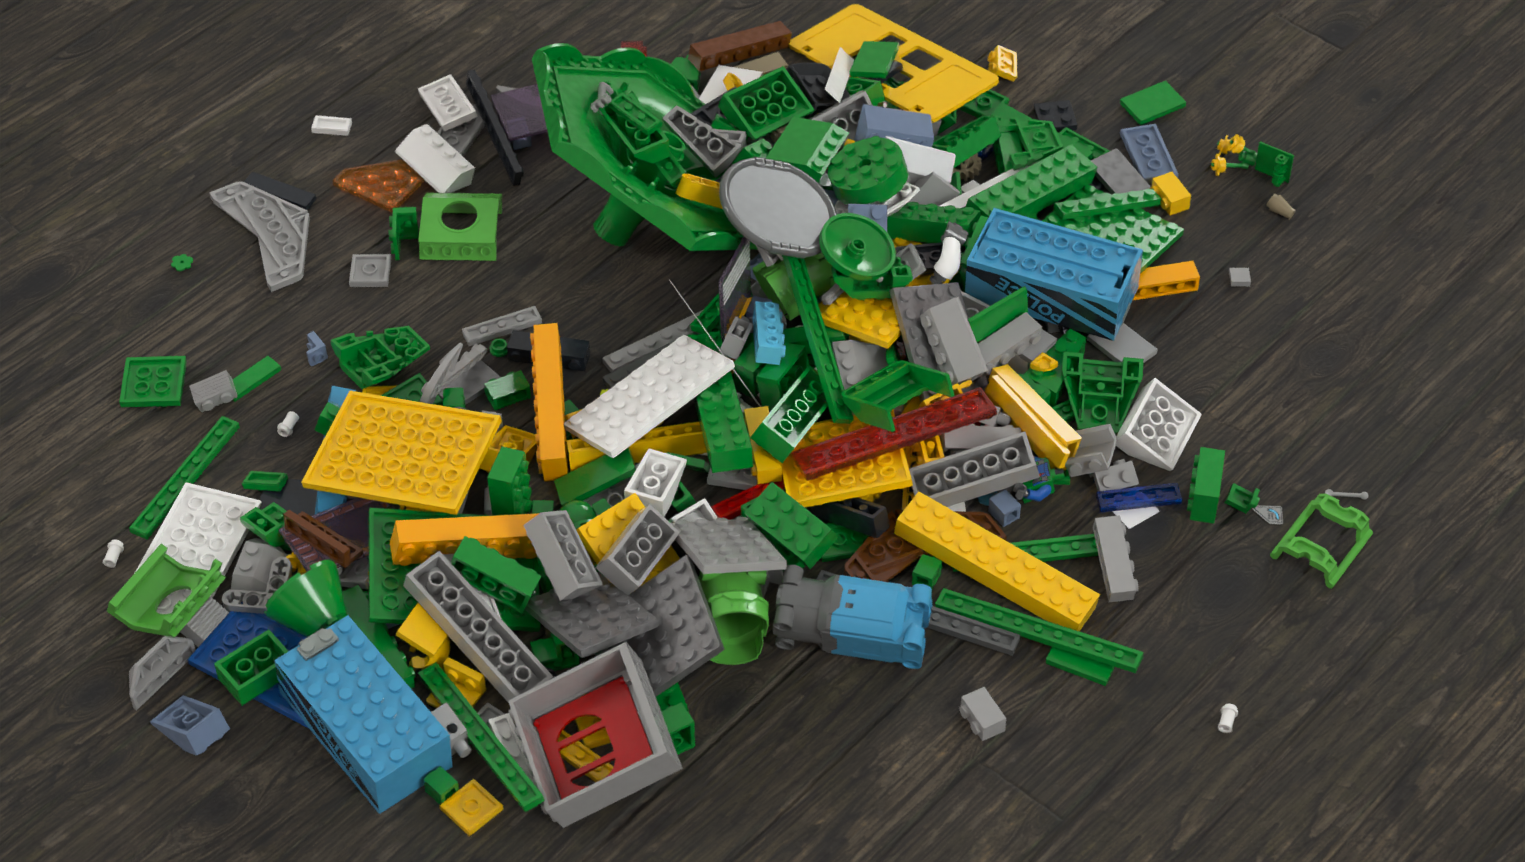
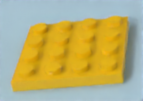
M636 493L576 529L583 545L597 565L634 516L645 507ZM671 545L640 587L680 559Z

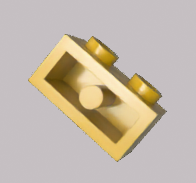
M937 427L916 429L915 438L912 439L913 452L916 451L917 466L944 458Z

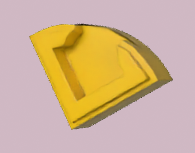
M1043 352L1030 363L1031 369L1042 372L1058 367V361Z

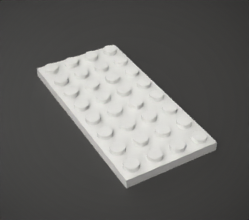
M683 335L592 403L588 404L584 409L573 415L564 423L565 430L614 458L735 367L734 362L690 337Z
M185 483L137 570L162 543L168 548L166 554L184 566L210 570L212 562L216 558L222 563L220 572L225 576L249 532L242 525L240 517L255 507L260 508L262 502L232 493ZM181 589L169 594L159 604L157 613H172L179 600L184 602L192 591ZM217 589L211 595L212 598L214 597Z

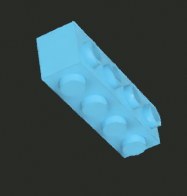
M755 301L752 321L756 363L780 365L781 357L785 356L783 313L779 312V304Z

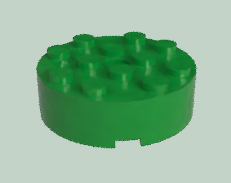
M874 136L845 145L831 159L828 167V177L837 199L845 205L869 204L876 201L882 203L896 195L903 188L908 179V169L902 150L896 142Z

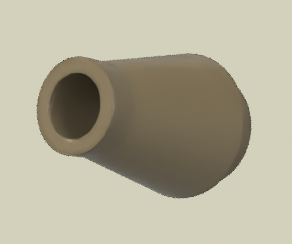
M1274 194L1266 205L1270 211L1288 219H1291L1296 212L1281 195L1278 196L1277 194Z

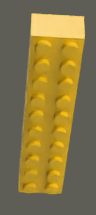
M919 491L896 521L894 534L1048 622L1080 631L1097 606L1100 596L1097 592Z

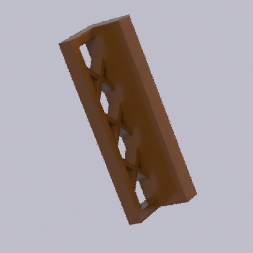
M289 509L283 514L286 530L344 568L363 555L361 548L304 511L297 515Z

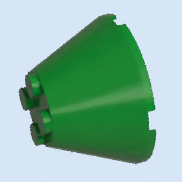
M323 560L310 565L311 570L303 575L298 572L279 587L265 605L267 612L265 610L264 614L267 618L305 637H309L320 629H326L346 617L347 612L338 569L332 560Z

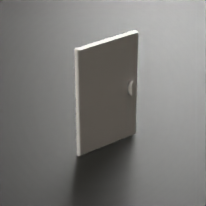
M718 65L699 100L707 104L725 93L727 89L723 79L728 72L736 75L743 85L763 76V72Z

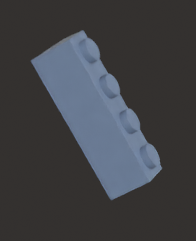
M863 104L854 141L874 136L880 138L888 136L932 148L934 134L931 115Z

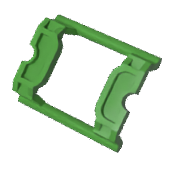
M1319 494L1315 500H1311L1271 552L1270 556L1273 559H1277L1284 551L1297 559L1301 557L1308 558L1310 566L1324 572L1325 584L1328 588L1332 589L1372 536L1373 531L1369 529V518L1362 511L1352 506L1348 508L1341 507L1339 505L1340 500L1328 494ZM1315 509L1320 510L1324 517L1344 527L1357 529L1356 543L1338 567L1337 562L1325 548L1306 538L1295 537L1296 533Z

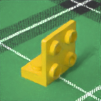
M448 657L443 663L444 671L473 707L486 691L485 677L483 674ZM432 693L426 699L427 704L435 708L441 706Z

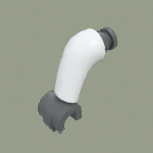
M948 221L944 235L940 238L943 242L941 256L934 265V276L929 278L933 284H943L942 281L945 282L946 279H952L958 272L961 261V246L965 243L968 232L957 223Z

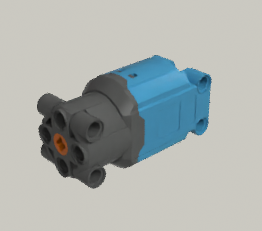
M787 565L786 569H784L782 584L777 592L776 613L773 623V635H776L775 645L777 647L787 650L793 649L795 640L816 643L822 651L827 653L891 663L900 662L907 668H921L926 643L924 628L929 626L933 602L931 587L924 584H915L913 587H907L897 583L843 575H832L824 581L803 578V568L796 565Z

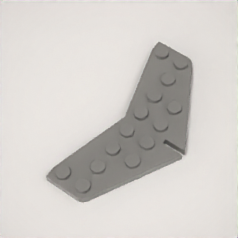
M241 181L209 192L210 198L215 205L258 237L267 285L271 292L300 281L303 278L310 221L307 210Z

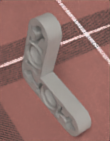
M278 557L273 561L266 592L234 589L226 591L222 596L225 609L234 612L264 614L265 610L267 612L265 605L277 590L272 587L273 584L276 582L285 583L291 578L292 566L290 560L286 557ZM285 565L282 569V575H280L279 568ZM252 598L259 600L256 605L251 606L247 604Z

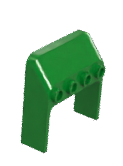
M903 360L889 364L841 393L843 402L861 422L891 432L895 431L891 416L892 409L906 404L913 397L920 396L923 391L929 390L949 397L955 396L948 373Z

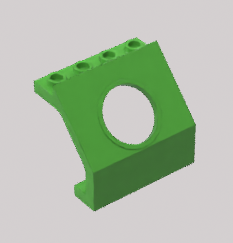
M426 193L423 197L418 240L420 260L496 261L498 214H502V194ZM443 213H477L476 221L466 229H450L442 222Z
M161 543L112 598L107 612L132 630L175 638L226 577L220 572L222 563L216 558L213 560L210 570L184 566L166 554L168 548ZM181 589L192 591L184 602L180 600L177 602L172 613H157L159 604L169 594Z

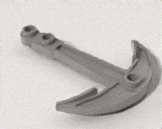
M460 342L439 361L440 366L434 372L430 381L426 382L422 387L421 392L423 394L420 402L433 404L436 396L484 357L487 348L481 344H475L470 352L466 351L460 361L457 362L463 344Z

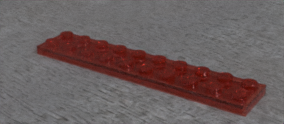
M979 387L892 417L895 431L893 432L869 425L791 452L792 458L806 481L897 449L911 446L917 442L931 439L940 434L951 432L963 426L997 415V409L982 388Z

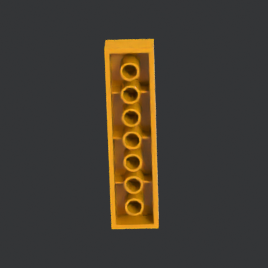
M557 323L533 325L534 333H530L533 362L532 375L534 378L533 393L535 395L534 411L536 412V417L534 418L537 430L535 438L538 449L536 457L539 474H543L544 482L554 481L568 474L566 430L564 427L565 407L562 355Z
M538 514L395 521L390 540L393 565L422 564L438 551L442 554H455L464 536L478 540L481 545L497 550L500 555L506 558L537 557L536 550L528 538L523 525Z

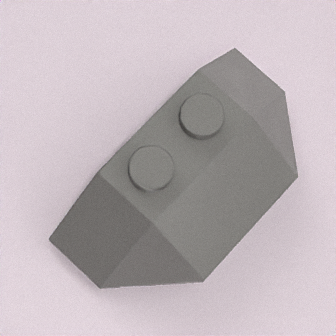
M253 538L246 541L232 575L231 590L266 592L273 561L278 557H286L288 555L280 546H271L263 539ZM285 565L279 568L280 575H282V569ZM279 582L274 583L272 587L276 589ZM252 598L248 601V604L253 606L259 600Z
M164 636L132 666L129 671L130 699L135 710H138L188 661V658L196 651L192 639Z

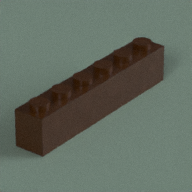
M781 21L690 44L688 60L698 71H703L718 65H725L788 48L792 32Z

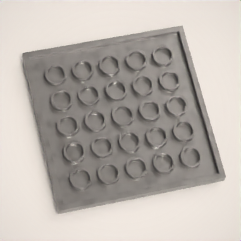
M685 555L628 595L658 619L659 627L598 651L594 655L596 657L626 642L642 660L656 697L725 650L693 562L689 556Z

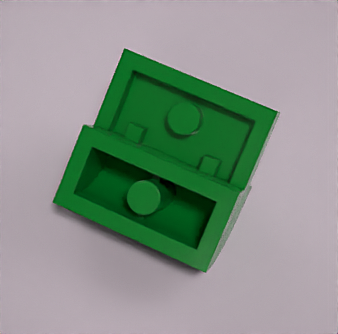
M275 502L262 510L255 507L240 517L244 527L271 546L278 547L286 544V540L281 535V532L286 530L283 514L287 511Z

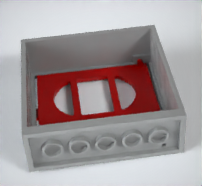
M626 642L508 701L511 708L508 710L509 715L517 725L515 728L516 735L523 743L521 750L530 763L527 765L532 777L535 778L536 783L534 785L541 792L545 800L540 803L541 808L545 814L550 815L553 822H558L563 828L683 769L642 660ZM582 716H595L601 719L600 722L558 742L563 729L571 721ZM606 728L613 752L568 774L560 750ZM615 760V764L606 778L590 786H579L572 783L573 780Z

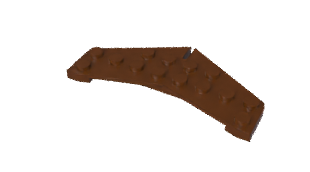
M895 509V514L892 511L888 514L890 528L878 538L869 536L845 563L844 574L850 577L887 582L921 558L922 554H931L894 534L896 521L904 511ZM954 511L1006 541L1007 536L989 514L985 512Z

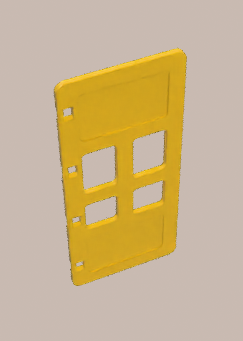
M859 4L850 5L791 39L789 43L790 49L805 55L816 63H834L840 47L850 57L858 54L864 41L878 42L889 35L904 41L905 43L899 46L894 60L903 64V70L900 73L912 79L898 88H892L882 83L885 100L905 111L918 112L915 110L918 108L921 110L919 113L931 115L932 123L940 120L999 83L997 75ZM919 49L941 60V62L928 70H922L901 58Z

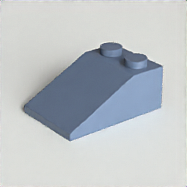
M184 695L150 721L155 728L180 748L196 756L206 751L208 746L221 739L224 733L230 729L219 708Z

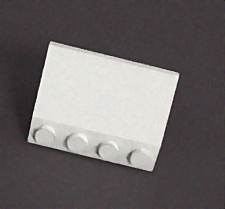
M1154 378L1140 391L1116 436V446L1129 456L1172 471L1202 414Z

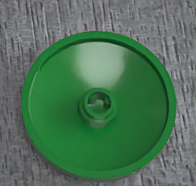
M840 213L829 218L821 229L819 244L824 257L836 270L848 277L864 281L876 280L885 276L895 262L896 250L891 237L878 223L868 217L855 213Z

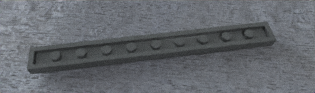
M821 570L817 580L826 581L829 577L836 574ZM932 606L929 626L927 628L1013 656L1020 640L1019 634Z

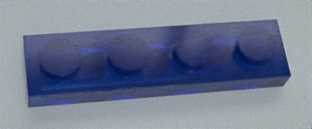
M1178 483L1097 491L1096 494L1100 513L1181 504L1182 502Z

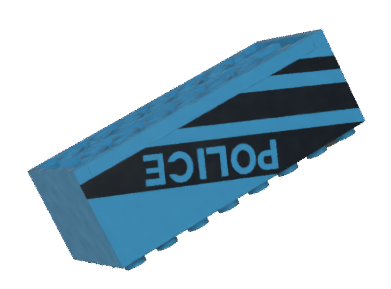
M993 208L967 259L965 293L988 305H993L1025 286L1027 288L1028 314L1032 318L1114 341L1139 287L1143 249Z
M348 615L328 628H322L299 642L297 647L274 660L280 694L301 717L379 814L424 785L423 779L429 772L436 770L440 766L445 771L453 767L450 734Z

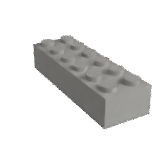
M1025 431L909 468L914 495L919 491L946 507L1014 486L1016 483H1023L1040 477Z

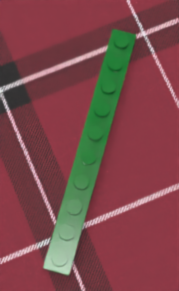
M782 255L833 423L850 424L854 418L851 410L842 399L841 393L845 389L805 261L802 258Z
M943 588L935 603L937 608L1132 673L1137 672L1143 659L1142 651Z
M436 662L418 672L419 678L442 706L447 703L466 728L469 742L521 808L527 812L544 802L545 800L541 792L439 664Z

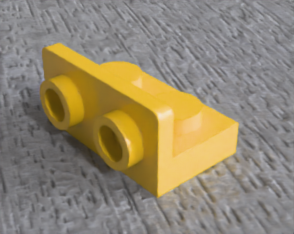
M997 45L994 51H991L988 55V71L1014 82L1017 78V53Z

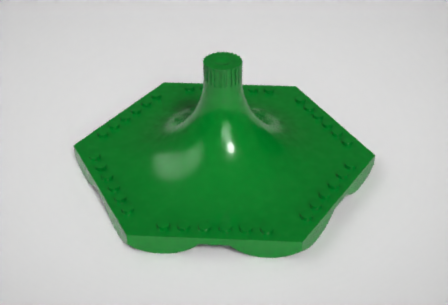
M558 43L542 47L535 52L532 57V63L552 152L610 193L605 207L593 224L594 230L599 237L614 246H623L640 223L647 219L690 251L744 250L749 240L736 230L728 220L723 209L677 195L678 185L673 188L655 164L635 158L600 112L594 113L591 109V103L598 99L600 82H605L613 89L614 93L611 95L606 90L611 100L622 92L625 95L632 93L643 108L662 121L660 129L669 139L670 152L686 173L715 181L723 176L726 170L715 178L685 147L684 142L664 124L663 117L676 105L690 114L705 105L704 102L695 97L691 84L677 68L664 60L646 57L640 50L635 48H619L601 56L582 55L573 45ZM749 241L750 250H756V245Z

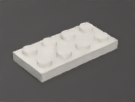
M451 74L418 88L419 94L444 131L453 129L455 126L478 117L476 110Z

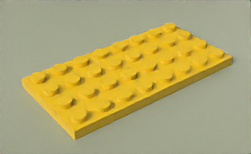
M897 237L892 240L895 247L908 246L910 243L913 245L921 244ZM934 274L919 275L905 287L933 285L929 278L934 276ZM946 279V281H942V283H949L952 279ZM844 291L821 314L825 326L886 349L901 335L891 298L883 300L876 298L858 300L856 298L852 299Z

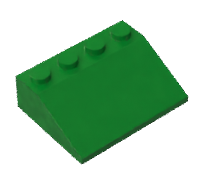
M784 66L723 94L718 105L727 120L739 130L745 131L746 135L754 141L789 124L793 117L802 118L815 111Z
M793 117L766 159L788 162L807 173L819 183L827 171L831 159L839 152L849 133L833 123Z

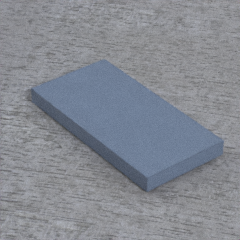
M1156 124L1120 129L1121 138L1132 163L1147 183H1152L1153 178L1169 172H1173L1178 178V172Z

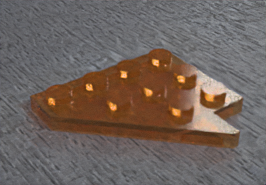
M402 159L343 169L332 181L333 186L393 213V208H399L426 180Z

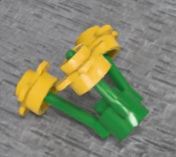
M1236 134L1229 140L1227 139L1228 135H1226L1225 139H1220V142H1217V149L1220 152L1216 154L1215 159L1211 162V168L1215 171L1216 176L1224 173L1226 167L1248 169L1249 166L1253 167L1255 165L1257 152L1245 147V140H1243L1242 136L1239 137ZM1228 151L1238 153V160L1241 163H1226V159L1220 158L1221 153L1227 155Z

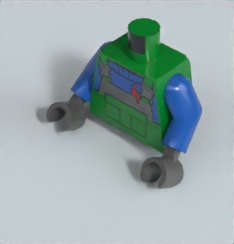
M1034 456L1040 477L1027 482L1016 483L1013 489L1016 492V498L1019 500L1023 498L1024 503L1033 500L1042 501L1049 494L1055 492L1053 481L1065 478L1063 468L1051 469L1047 458Z

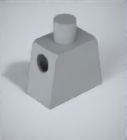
M445 703L431 713L450 734L451 754L458 753L461 758H464L471 752L467 741V730L450 706Z

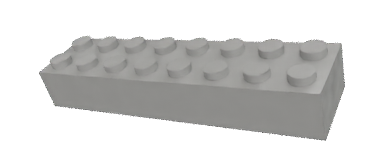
M440 551L406 575L403 586L507 702L553 678L550 672Z

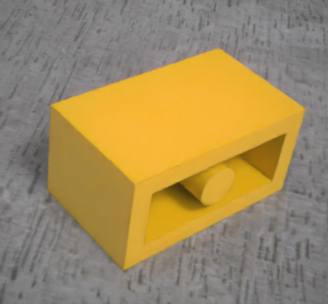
M1173 172L1152 179V187L1150 189H1153L1162 198L1160 205L1169 215L1190 208L1191 194Z

